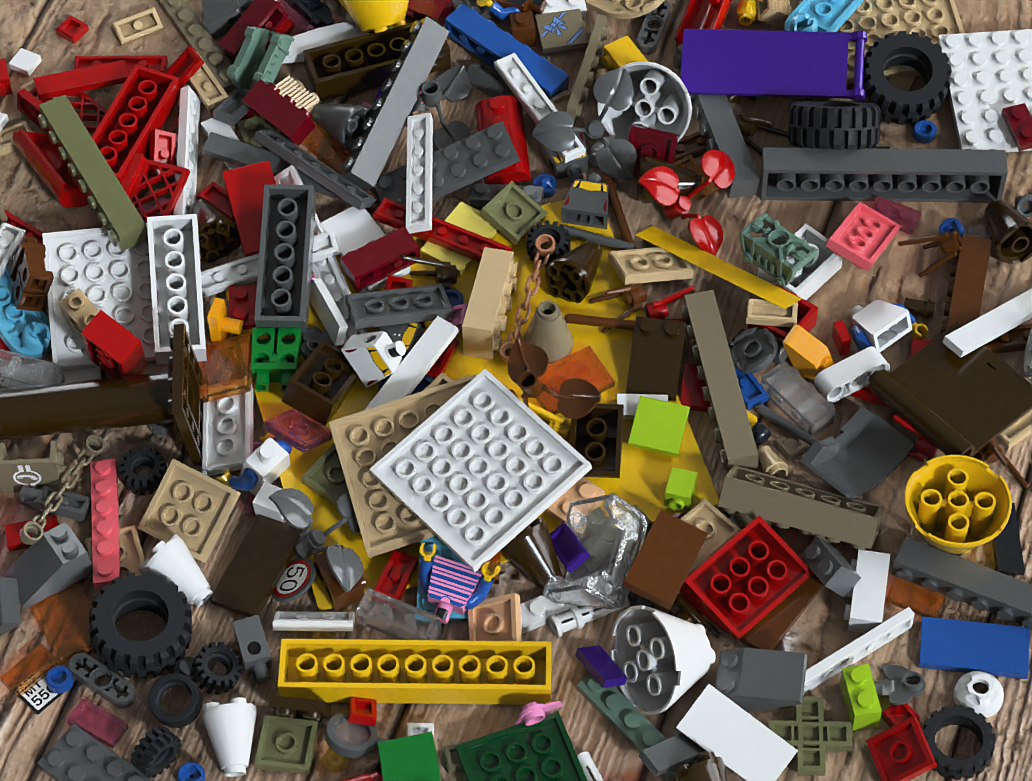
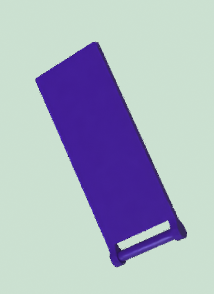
M684 29L681 81L687 88L688 93L694 95L844 98L861 101L865 99L863 74L867 33L865 31L845 33ZM848 41L855 42L854 85L851 90H846Z

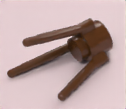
M957 231L899 241L898 245L904 246L935 241L923 245V249L926 250L938 246L941 253H947V255L919 273V277L922 278L949 259L957 257L956 251L963 249V243Z
M638 283L628 287L605 291V295L589 299V303L592 304L622 296L625 305H631L632 307L616 319H625L633 312L643 308L642 302L647 300V294L643 285ZM604 327L601 332L606 333L612 328Z
M995 439L974 455L976 459L986 461L987 463H994L999 460L1004 466L1008 467L1025 489L1029 488V485L1005 456Z

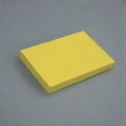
M460 202L445 220V222L488 239H492L498 232V229L480 214L481 211L463 202ZM428 241L420 249V255L429 260L450 262L451 265H456L459 276L474 261L471 258Z

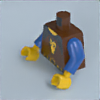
M476 0L479 6L487 5L489 15L496 16L502 21L509 20V14L529 12L531 10L542 13L546 7V0Z

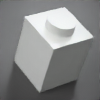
M267 482L263 483L252 502L256 516L260 514L283 523L286 522L276 505L269 499L270 495L282 488Z

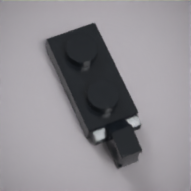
M287 0L314 26L320 25V27L334 24L330 8L320 0Z

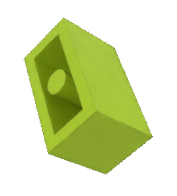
M869 664L842 668L839 684L848 718L852 725V731L879 727L882 710Z

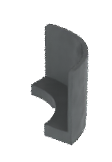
M861 406L854 416L840 429V436L836 439L830 436L821 441L815 440L801 459V462L846 497L856 498L866 494L885 480L907 457L915 444L870 409Z

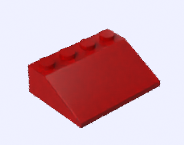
M759 515L685 579L680 592L699 612L739 640L814 573Z

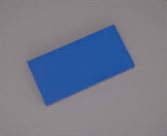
M922 616L919 668L964 673L981 671L992 676L1027 679L1029 675L1030 628Z

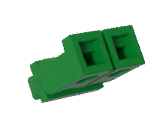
M275 328L252 329L251 373L257 392L268 391L270 383H279V390L285 392L289 380L300 368L301 345L303 343L301 328H278V337L276 336ZM268 335L271 339H259L258 337ZM293 335L296 339H283V337Z

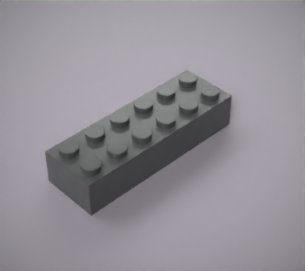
M264 184L254 317L256 328H275L276 332H278V328H301V333H308L316 213L314 185Z

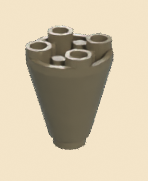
M546 300L541 302L536 308L524 335V341L542 348L548 355L549 364L560 365L565 362L566 357L569 356L573 348V336L559 306L553 301Z

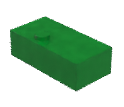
M432 731L378 742L383 781H442Z

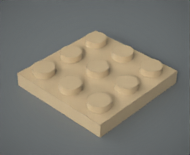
M172 459L138 529L165 543L177 534L185 542L192 556L206 563L241 493Z

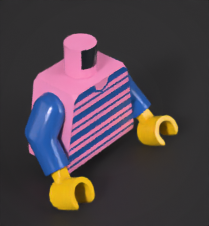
M424 541L420 546V553L423 557L420 559L419 567L422 593L427 596L429 604L437 606L433 619L447 624L451 612L463 615L467 609L475 608L486 599L493 583L492 578L500 572V566L498 565L494 573H491L488 570V565L490 564V561L482 566L481 570L478 569L474 572L467 565L437 555L433 559L431 557L435 554L437 545L433 543V551L427 552L424 549Z

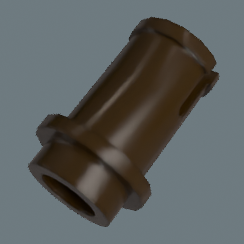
M906 297L904 306L911 314L923 315L927 319L928 316L933 317L935 302H931V299L922 301Z

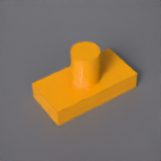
M214 298L207 320L212 346L222 348L228 333L241 334L243 320L227 317L225 300Z

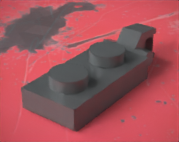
M23 486L19 492V504L44 512L45 500L52 492H58L59 489L44 486L43 489H34ZM64 491L61 494L63 501L55 512L49 513L83 522L91 509V497ZM53 496L48 505L53 504L54 507L59 498L54 500Z

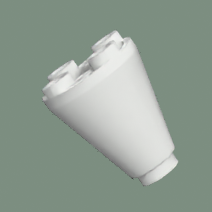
M177 534L172 536L167 543L164 541L159 542L152 550L154 554L152 558L143 562L138 569L141 573H151V577L156 578L157 575L166 577V583L173 581L178 585V592L183 591L187 597V602L191 605L195 604L197 607H200L213 594L209 589V583L185 542Z
M233 698L229 704L220 705L219 702L204 704L202 718L220 768L224 771V776L238 777L245 775L246 768L249 765L256 722V706L252 703H247L246 698Z

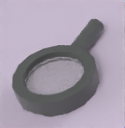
M348 712L338 713L331 717L326 726L325 740L328 746L335 753L344 757H364L371 753L374 747L378 748V742L388 741L387 739L377 737L375 726L348 723Z

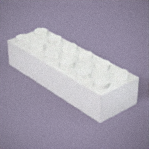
M197 214L147 217L156 364H169V356H173V351L170 348V335L174 334V324L185 325L197 361H207Z

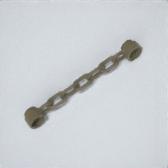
M89 435L82 443V450L77 456L78 464L75 468L68 469L60 480L62 486L59 491L52 492L45 500V510L42 515L34 516L30 522H27L21 528L20 539L23 543L34 545L42 538L43 528L46 525L45 517L49 512H55L63 501L61 494L65 489H71L79 479L78 470L81 466H87L94 457H97L104 450L105 443L100 436ZM83 454H85L86 456L89 457L86 462H85V460H86L85 457H83V458L81 459V457H82ZM69 474L71 477L75 475L71 483L68 480L65 481ZM53 496L54 500L59 498L54 507L53 504L48 505Z

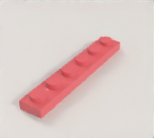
M116 458L90 462L93 585L95 589H101L105 584L111 586L113 579L121 577L118 465Z

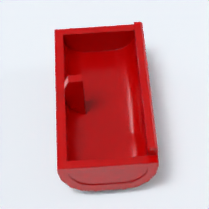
M689 0L674 38L677 42L676 47L683 44L684 29L721 30L732 0Z
M510 95L481 100L475 106L477 131L479 132L503 121L520 159L519 162L484 177V183L502 185L508 184L511 181L515 183L531 180L522 104L516 97Z
M23 129L15 131L12 137L14 145L22 153L23 158L33 167L35 173L40 176L46 187L54 194L58 203L66 208L88 205L87 194H82L79 190L76 176L72 177L67 168L68 163L66 160H61L57 151L58 147L56 144H51L48 134L25 132Z

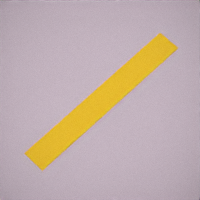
M653 225L636 234V236L783 309L802 299Z

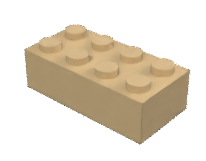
M484 247L462 324L463 353L466 356L493 360L495 351L500 349L502 342L500 332L505 331L507 325V316L505 314L512 307L513 297H511V292H516L518 277H515L518 263L514 262V252Z

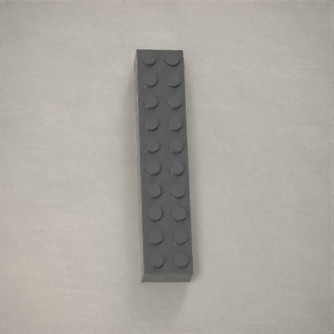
M763 147L760 174L761 200L991 203L996 200H1002L1008 173L1006 151L995 149L921 148L834 150L802 147Z

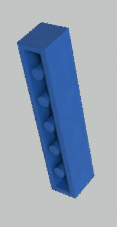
M463 3L445 19V29L450 31L448 36L493 68H495V61L515 53L548 99L565 90L568 91L569 75L564 70L558 69L545 57L538 55L529 46L516 40L510 33L497 27L494 22L481 16L475 9Z

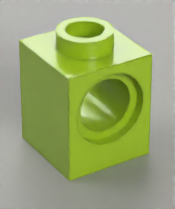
M672 467L665 490L664 506L675 511H690L697 487L698 473Z

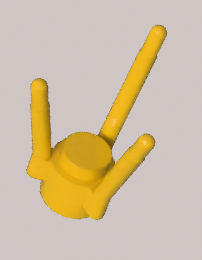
M528 402L529 408L542 420L550 422L549 426L566 441L571 429V421Z

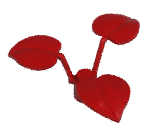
M719 150L705 152L701 157L700 167L703 174L709 178L686 196L679 195L680 189L677 188L679 178L672 169L659 166L644 173L637 182L648 191L656 202L664 206L663 210L666 217L671 220L679 217L682 220L694 218L688 223L691 238L700 250L716 256L723 241L722 227L710 215H705L701 218L699 214H688L691 207L689 199L711 182L718 189L728 187L733 182L735 176V168L731 158L725 152Z

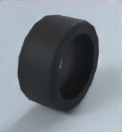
M170 673L162 676L153 684L149 692L148 704L151 712L161 724L170 728H181L191 724L198 717L202 709L203 698L199 688L190 677L181 673ZM174 686L185 687L191 695V702L188 708L177 715L164 713L160 706V699L163 693Z

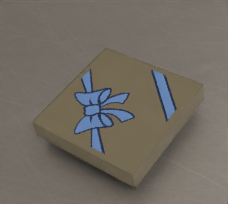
M580 9L535 15L543 54L587 48L588 40Z

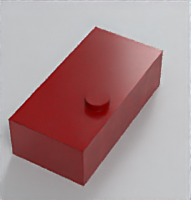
M269 160L222 172L244 257L258 254L260 250L264 184L276 185Z
M100 310L81 332L89 360L113 378L141 375L147 367L141 340Z

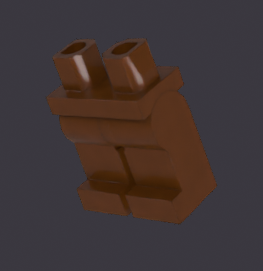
M22 237L9 271V277L13 279L12 287L16 309L40 312L54 276L52 271H46L45 269L46 247L44 244H38L35 237Z

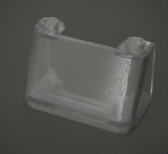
M615 493L570 502L566 517L568 527L578 535L577 537L591 556L572 573L567 570L565 579L560 576L550 577L546 582L542 596L551 602L603 609L621 608L625 605L629 590L621 585L643 545L647 531L646 518L640 511Z

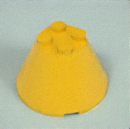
M338 0L361 29V33L371 31L379 33L386 31L387 26L398 27L406 24L405 17L409 0Z
M944 455L927 461L926 465L919 470L913 472L905 489V508L912 524L926 539L929 546L953 555L967 554L970 550L991 541L1002 532L1010 518L1012 498L1005 480L1001 475L998 476L989 469L988 464L973 457Z

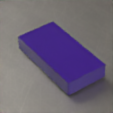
M565 521L550 533L555 553L570 573L591 556L570 525Z
M600 645L577 648L575 656L602 688L625 685L627 676Z

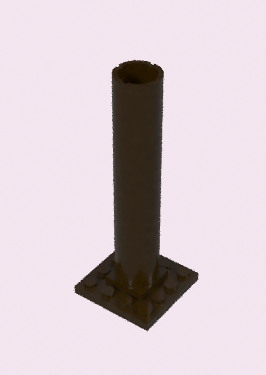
M174 324V334L170 335V348L173 351V356H169L168 372L0 389V440L174 422L175 429H178L180 442L184 443L186 457L190 456L193 466L202 465L203 388H205V380L185 325Z

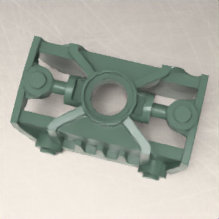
M248 26L244 33L246 38L233 65H229L227 69V75L236 89L248 93L260 79L267 85L269 82L274 84L285 57L290 53L288 51L290 45L295 40L292 36L264 28ZM269 39H270V45H269V47H268V49H267L266 46H267V43H268V41H269ZM252 80L253 84L251 85L250 90H247V87L250 81Z
M766 212L740 232L739 239L743 260L749 264L753 262L775 278L776 284L782 288L793 281L797 270H800L803 266L806 268L812 266L819 256L817 248L814 249L809 246L805 239L801 240L781 226L777 219L774 221ZM751 231H753L754 233H757V234H758V233H763V234H762V237H753V236L750 235L749 233H750ZM783 254L787 256L792 255L796 264L793 266L783 258Z

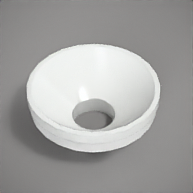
M972 671L966 673L958 680L954 688L953 697L956 705H962V708L966 709L971 707L975 709L974 712L977 714L981 713L988 718L1000 710L1003 704L1004 693L1000 682L994 676L986 672ZM977 682H982L987 685L988 692L979 694L974 691L973 685Z

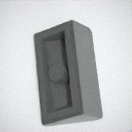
M484 61L469 65L467 76L470 84L489 97L507 96L512 92L498 71Z
M0 577L1 636L21 623L18 582L16 578Z

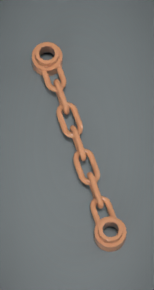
M543 234L536 239L537 252L534 258L536 268L534 274L530 275L524 288L526 298L524 303L518 306L515 315V322L517 323L515 331L509 334L507 341L502 343L499 349L500 358L506 363L509 360V356L506 353L511 352L515 343L511 341L512 336L514 339H522L519 332L521 326L528 321L531 312L529 302L531 296L537 293L541 282L538 276L540 269L546 266L549 255L555 251V240L551 235ZM544 245L549 246L548 249H542L541 247ZM539 255L545 256L543 263L541 260H538ZM531 279L533 282L537 281L534 291L532 288L528 289ZM522 307L524 311L527 310L524 320L523 317H519Z

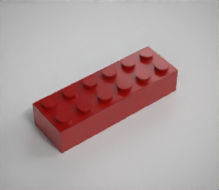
M135 64L94 132L92 139L120 184L134 154L146 155L150 148L151 131L154 129L161 130L180 97L178 77Z

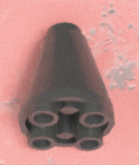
M319 103L314 106L311 114L313 115L312 120L346 150L353 152L352 146L359 136L361 137L364 131L362 129L363 123L368 117H371L373 110L362 105Z

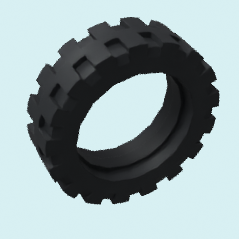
M948 705L942 707L939 712L937 710L934 711L931 717L927 718L922 731L937 764V767L932 769L934 772L937 770L941 776L946 778L951 776L954 780H961V777L970 779L974 777V774L978 773L979 775L982 773L985 766L990 764L995 749L996 737L995 733H992L993 727L991 723L985 721L986 717L983 714H977L974 712L975 709L971 707L966 709L962 708V705H954V707L949 708ZM949 725H961L970 729L977 736L980 742V750L974 757L965 760L953 759L944 755L938 749L935 743L936 733L941 728Z

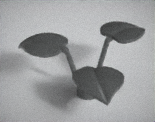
M460 65L444 72L435 80L424 82L421 87L422 94H419L418 100L409 116H413L412 112L418 110L422 101L428 107H436L443 127L436 130L433 135V143L438 150L471 135L468 126L461 121L455 120L446 125L440 106L441 100L447 99L450 102H460L470 94L471 85L465 66Z
M621 67L602 74L594 84L593 92L595 99L599 103L605 104L597 120L590 121L585 128L573 127L574 119L572 115L567 112L557 111L545 116L536 125L532 136L551 151L563 152L574 144V132L585 133L589 139L599 140L605 145V148L600 149L596 154L599 168L613 178L631 180L634 176L637 160L634 146L628 140L620 138L613 140L609 145L602 137L605 128L601 121L609 106L616 111H621L629 105L633 96L631 77L627 70Z
M285 488L270 495L269 499L276 505L282 517L292 527L304 529L300 533L301 538L295 543L298 554L303 558H310L312 555L315 556L326 552V559L334 576L346 593L349 592L363 575L362 561L352 549H342L340 544L323 546L326 540L325 537L345 522H347L352 532L361 534L350 494L345 493L337 500V510L343 519L323 533L320 530H310L313 523V518L310 515L314 511V506L303 492L293 488Z

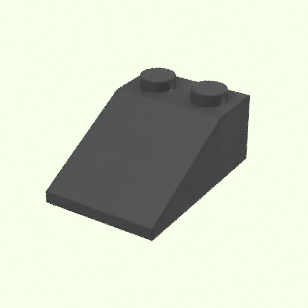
M64 522L44 532L42 538L36 544L31 545L2 576L4 578L17 579L19 602L22 608L26 609L93 575V566L86 549L67 522Z
M755 648L720 651L715 689L746 712L802 704L807 655L805 653Z

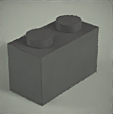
M816 537L800 555L823 585L842 597H845L861 579L842 554L819 537Z

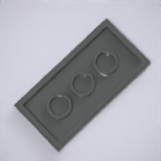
M442 284L345 295V303L355 329L432 321L437 316L443 319L453 318V308Z

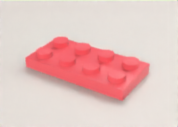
M859 202L829 238L826 247L831 249L834 254L850 260L856 267L869 271L896 236L901 225Z

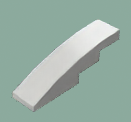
M343 22L293 36L295 40L294 42L292 41L288 50L290 53L285 57L282 64L304 62V50L369 33H361V29L356 23Z

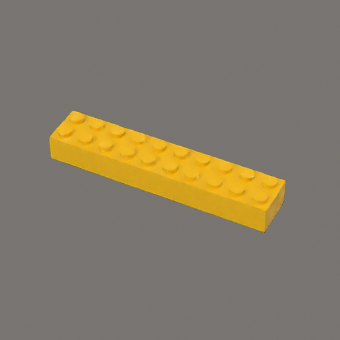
M281 639L278 675L279 696L325 701L326 703H348L350 697L376 700V703L526 705L531 702H536L537 704L551 702L552 641Z

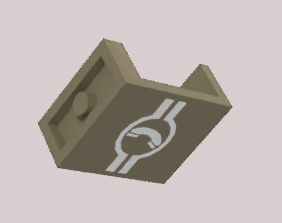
M56 440L50 443V458L9 460L5 444L0 443L1 493L20 492L23 486L34 489H43L44 486L60 489L62 486L60 480L67 471V465L63 464V451L58 450Z

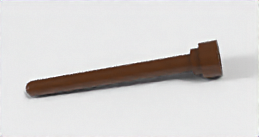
M601 172L599 174L601 176V183L608 185V198L622 239L634 244L615 189L618 180Z
M566 314L564 316L566 323L633 331L635 327V321L578 314Z

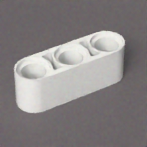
M868 347L819 372L814 379V384L827 401L836 402L868 386V379L874 371L885 369L889 372L890 365L875 347Z

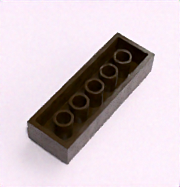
M437 17L430 18L439 24ZM413 23L390 28L379 33H371L304 50L305 70L313 91L319 97L320 102L382 86L385 80L390 78L392 74L391 66L402 54L400 48L411 35L409 30ZM446 40L430 73L451 68L450 48Z

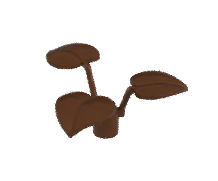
M519 338L516 339L508 360V374L512 381L518 384L523 391L521 397L527 407H529L528 398H536L541 395L542 391H545L554 398L559 399L557 408L561 415L568 419H579L586 416L600 402L601 394L598 389L583 379L572 378L564 381L560 387L561 394L548 388L539 379L548 369V355L542 348Z

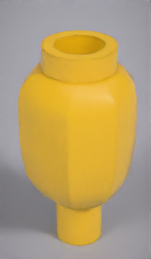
M757 0L739 1L737 17L741 25L749 26L758 19Z

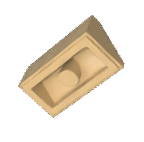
M155 7L114 22L111 26L121 45L163 29Z

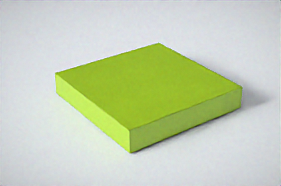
M640 396L628 445L678 457L690 407Z

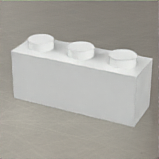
M858 550L857 559H852L851 566L861 579L847 594V597L852 598L851 605L846 604L844 620L849 621L847 631L867 633L882 624L890 554Z

